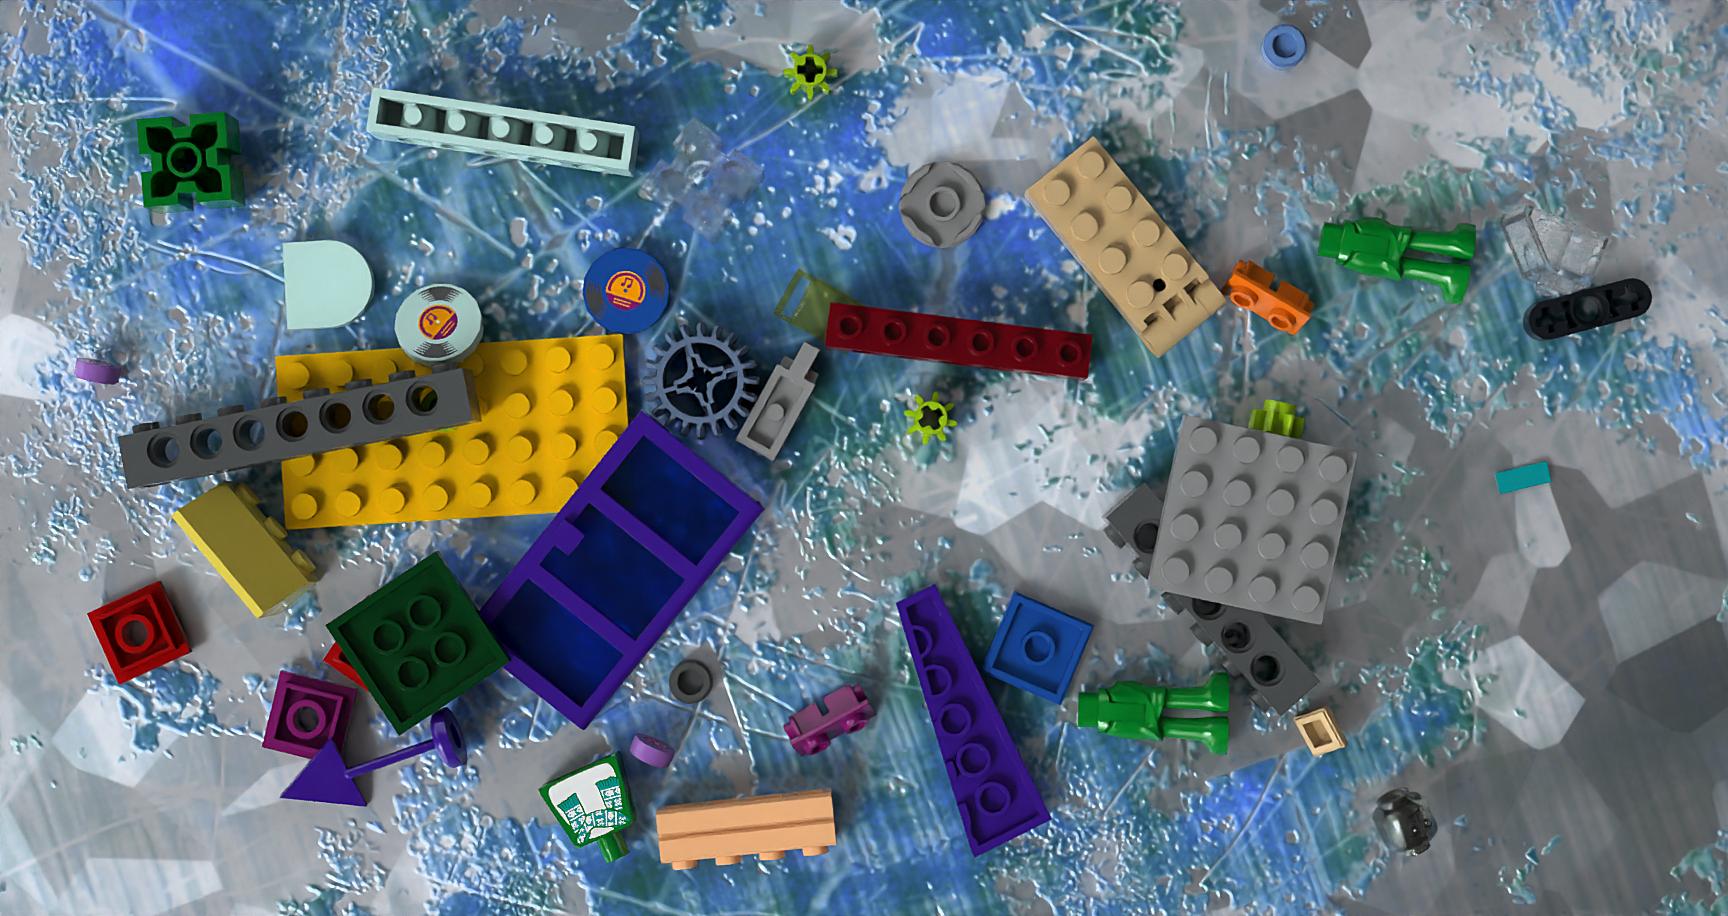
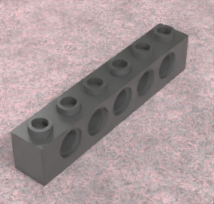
M1140 483L1101 518L1108 525L1103 529V532L1118 549L1125 545L1136 556L1132 565L1148 581L1155 546L1149 549L1141 546L1138 541V532L1143 525L1148 523L1153 524L1159 529L1164 504L1146 483ZM1164 592L1160 595L1177 615L1184 611L1195 623L1189 629L1206 648L1213 644L1223 655L1218 662L1235 681L1242 677L1248 683L1252 690L1247 695L1264 714L1271 710L1273 713L1282 716L1320 682L1260 612L1217 603L1213 611L1202 614L1197 609L1196 598ZM1240 622L1245 628V639L1237 646H1230L1225 639L1226 629L1232 623ZM1269 655L1274 661L1273 673L1265 679H1259L1254 672L1255 662L1260 657Z

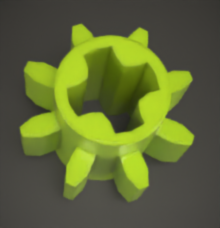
M808 45L807 54L799 56L797 53L791 52L790 57L794 63V69L787 68L783 70L784 77L788 79L795 78V83L791 86L790 93L795 95L802 90L807 93L809 102L813 101L814 93L820 90L824 94H831L830 87L826 83L827 78L833 79L838 77L836 69H826V64L829 62L831 54L826 52L820 57L814 54L812 45ZM807 65H815L816 72L822 73L815 75L814 82L811 83L806 82L805 75L799 74L806 72Z
M936 391L932 395L931 401L925 403L917 394L914 397L916 404L919 406L917 410L904 411V415L913 418L914 425L909 427L907 434H913L918 430L923 434L922 445H926L930 435L935 434L940 441L945 442L946 436L942 429L945 426H957L956 421L947 419V412L953 408L954 404L948 403L942 406L937 403L939 394ZM927 407L931 412L937 409L941 412L942 416L937 420L938 429L933 430L931 426H925L924 428L920 426L918 421L923 417L921 409Z
M1265 399L1262 410H1251L1248 428L1301 439L1305 418L1295 417L1297 405Z

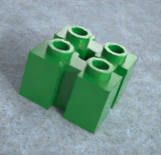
M226 112L189 115L190 126L172 116L136 119L139 155L150 159L152 171L141 172L144 208L159 214L194 211L193 200L210 209L246 206L243 172L231 166V155H241L239 120ZM195 156L197 157V164L193 170L189 171L186 169V164L192 163Z

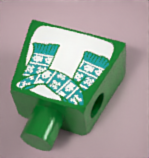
M616 751L549 781L538 789L540 795L577 849L596 841L606 863L615 861L630 853L621 829L634 824L637 815L620 751Z

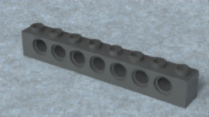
M449 362L431 366L432 374L416 377L414 370L403 371L388 375L389 383L373 386L372 379L358 380L346 383V391L330 394L329 388H319L302 392L304 400L287 403L286 396L260 400L261 408L245 411L244 405H234L217 409L218 417L202 420L201 413L175 417V425L160 428L159 422L132 426L133 434L118 437L127 489H146L482 422L473 372L470 369L458 368V362ZM432 387L437 393V404L432 410L425 411L420 404V395L426 388ZM388 395L394 402V412L388 419L383 420L377 412V405L383 397ZM345 404L350 409L351 420L346 427L340 428L335 422V412L338 407ZM299 413H303L307 418L308 428L302 436L298 437L293 431L292 422ZM259 421L265 429V436L260 444L255 445L250 438V429ZM216 430L221 435L222 445L216 453H212L208 447V437ZM171 439H174L179 446V454L173 462L167 458L165 453L166 445Z

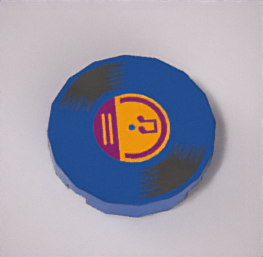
M622 247L605 252L592 263L584 277L582 295L587 311L597 324L613 333L632 335L647 330L662 318L669 304L670 286L665 271L654 257L639 249Z

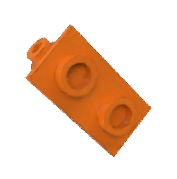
M1239 259L1231 272L1232 276L1220 290L1223 295L1230 298L1238 307L1251 310L1268 320L1274 328L1286 331L1293 336L1310 319V312L1315 305L1314 302L1309 300V294L1304 293L1284 280L1281 281L1276 292L1269 287L1275 275L1256 265L1251 260L1246 263Z

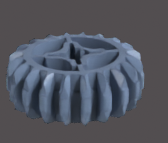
M698 322L697 335L691 336L688 325L683 324L680 326L683 339L677 341L670 331L664 335L666 340L672 345L667 351L659 344H654L652 347L653 351L662 356L659 363L651 359H646L644 365L646 367L656 370V376L642 377V383L645 385H656V391L645 394L644 398L647 402L660 400L661 404L654 408L652 414L658 418L668 412L670 416L664 424V427L668 430H671L679 420L683 422L680 428V436L682 437L689 435L691 426H697V439L704 440L706 437V426H711L713 434L718 438L723 435L719 423L726 421L732 430L738 428L737 422L732 418L736 411L741 416L748 418L750 411L741 406L743 399L750 402L758 400L756 394L746 392L747 385L757 386L761 383L759 377H747L746 371L757 368L758 362L756 360H749L743 363L741 358L747 355L751 348L748 344H745L735 351L732 347L739 337L735 332L730 333L725 341L721 340L723 333L722 325L716 324L712 335L708 336L706 335L707 327L705 322ZM707 345L718 348L725 352L734 364L724 367H708L703 362L697 346ZM685 350L688 363L686 374L681 379L674 381V383L666 385L667 373L671 363ZM694 360H696L700 369H704L705 375L709 372L713 376L722 374L721 376L714 377L712 381L707 383L708 403L705 394L699 393L698 387L694 390L690 386L680 388L696 379L695 372L697 369ZM737 377V388L732 400L724 409L718 412L715 400L716 388L723 382ZM685 394L696 395L706 417H693L684 414L673 404L670 398Z

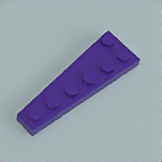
M934 583L895 603L971 852L975 858L1052 818Z

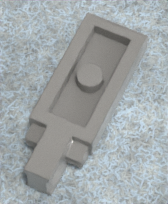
M804 341L794 360L784 356L780 365L777 364L740 430L736 441L775 461L816 386L815 382L819 374L810 369L821 351L819 348Z

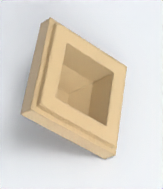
M1328 705L1293 718L1313 756L1348 745L1338 720Z

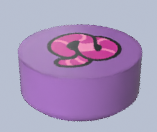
M77 358L74 374L77 378L86 381L114 385L119 382L122 367L106 361Z
M642 733L635 735L629 747L631 754L636 758L659 768L669 767L675 754V750L665 742Z

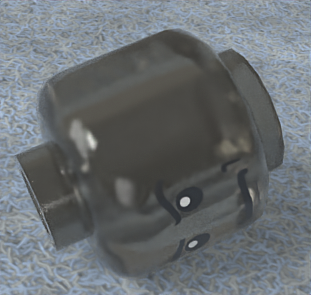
M1403 787L1391 790L1378 798L1376 801L1377 807L1372 814V820L1384 846L1394 853L1405 852L1407 856H1416L1428 850L1431 846L1429 841L1436 835L1438 825L1425 797L1418 792H1410L1408 788Z

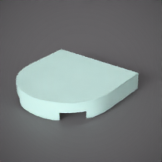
M333 240L282 243L287 330L343 327L351 324L365 311L373 299L375 280L371 266L360 252L345 243Z

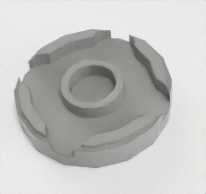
M934 162L925 164L909 176L902 188L899 203L902 223L914 239L928 247L945 249L961 245L975 234L983 221L985 199L982 185L971 171L958 163Z

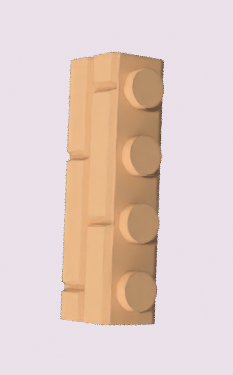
M832 788L659 806L656 810L661 864L672 862V869L674 870L698 867L699 859L715 858L716 865L736 864L742 862L741 855L759 853V860H776L785 857V850L802 849L804 856L821 855L829 852L828 846L837 845Z

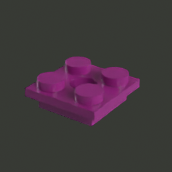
M281 670L262 747L312 759L329 738L332 737L342 755L358 688ZM304 706L315 709L319 715V723L314 730L304 729L298 721V714Z

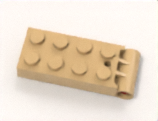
M1094 136L1025 191L1024 197L1136 332L1145 346L1157 358L1163 356L1226 305L1227 302L1224 296L1208 279L1207 273ZM1153 282H1160L1163 290L1156 291L1153 288Z

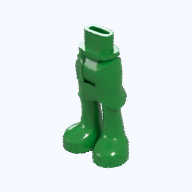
M1364 216L1356 221L1345 219L1342 225L1324 222L1317 256L1334 258L1337 265L1343 264V267L1364 275L1388 278L1398 282L1401 281V278H1407L1440 287L1444 301L1460 305L1466 293L1471 265L1408 258L1403 255L1407 249L1445 255L1456 261L1469 262L1475 250L1476 225L1458 223L1452 231L1435 232L1416 230L1412 226L1393 225L1378 217L1367 218Z
M1214 673L1209 677L1205 685L1198 687L1168 688L1166 685L1146 686L1141 682L1130 680L1117 681L1105 689L1098 687V693L1079 692L1078 727L1097 728V733L1105 732L1106 735L1124 739L1163 741V737L1191 739L1203 742L1212 754L1226 755L1229 737V719L1227 716L1182 718L1162 717L1164 708L1228 713V673Z

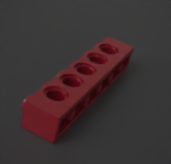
M830 302L825 349L1084 381L1088 378L1093 335Z

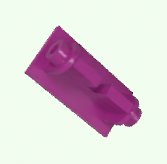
M859 683L853 687L847 684L824 697L823 700L829 710V713L822 716L818 706L814 703L788 717L790 722L784 724L783 728L789 739L793 740L790 742L791 746L801 757L805 754L815 755L824 751L830 746V740L845 732L846 734H853L868 725V719L877 715L867 701V697Z

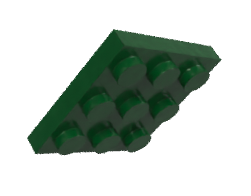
M435 551L325 625L399 736L512 661L439 551Z

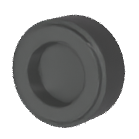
M696 659L684 660L672 670L669 677V687L674 697L679 701L687 704L698 703L704 700L712 690L713 675L710 668L702 661Z

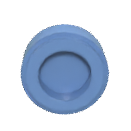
M1281 24L1272 28L1265 35L1261 44V53L1265 62L1278 70H1287L1296 66L1303 59L1307 50L1304 34L1297 27L1289 24Z

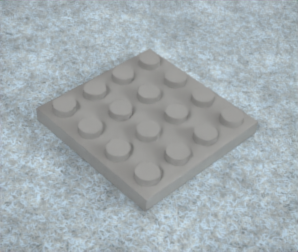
M1183 415L1146 588L1322 625L1358 452Z

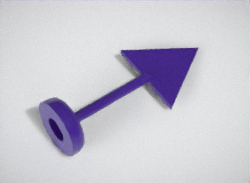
M444 707L431 715L430 730L432 739L350 768L346 765L334 740L330 737L281 793L280 798L367 807V802L354 777L433 749L437 750L443 763L450 768L466 765L468 760L467 749L461 728L453 712L448 707Z

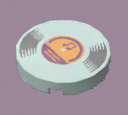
M432 284L417 289L403 301L396 313L394 329L402 350L414 362L431 367L449 362L459 363L473 353L483 337V318L477 301L466 290L452 284Z

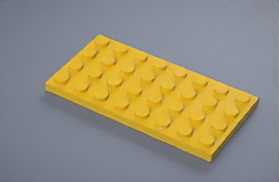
M614 334L479 343L473 353L458 363V368L470 369L473 372L482 422L463 425L450 432L432 431L282 461L285 530L559 512L630 424L624 335ZM402 348L275 356L277 397L286 396L287 403L304 400L302 392L308 390L329 388L330 394L346 391L345 384L353 381L372 379L374 386L389 383L388 375L414 370L416 377L432 374L431 367L414 362ZM432 387L426 388L421 393L420 404H422L424 397L433 390ZM388 395L383 397L377 405V412L383 420L388 419L394 412V402ZM345 404L338 407L335 412L336 424L340 428H344L351 420L350 409ZM299 413L292 422L293 431L298 437L302 436L308 428V421L303 413ZM631 452L601 487L625 508H635ZM589 503L583 511L598 509Z

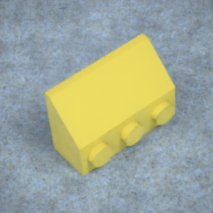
M224 481L178 509L171 517L257 619L278 615L319 581L312 573L316 567L300 549L294 551L284 540L288 536L286 530L274 517L269 516L266 518L256 506L260 502L258 497L245 483L242 482L238 485L237 482Z

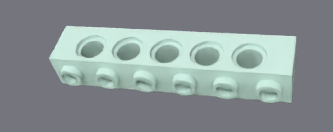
M372 87L366 126L368 133L381 140L634 177L640 137L636 127L631 125Z

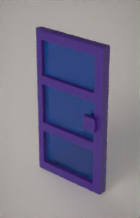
M642 409L479 610L512 659L503 668L577 727L585 730L765 508L759 501H756Z

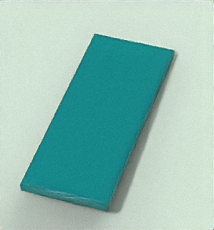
M1547 461L1495 473L1500 494L1552 482Z

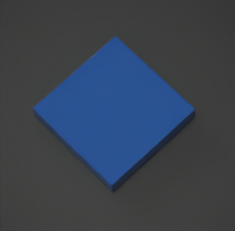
M1013 591L980 672L1061 706L1095 625Z

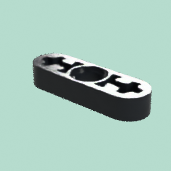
M1636 278L1613 282L1535 303L1524 313L1523 327L1531 338L1538 341L1563 337L1641 316L1649 309L1652 302V294L1648 285ZM1625 287H1627L1629 293L1636 292L1638 301L1632 303V311L1629 304L1610 308L1608 300L1625 295ZM1583 297L1592 299L1598 307V314L1591 322L1581 320L1576 313L1577 303ZM1562 302L1565 303V308L1561 305ZM1541 309L1544 310L1546 315L1564 311L1567 319L1550 324L1549 333H1547L1545 327H1537L1536 319L1542 316ZM1568 323L1571 325L1570 329L1567 328Z

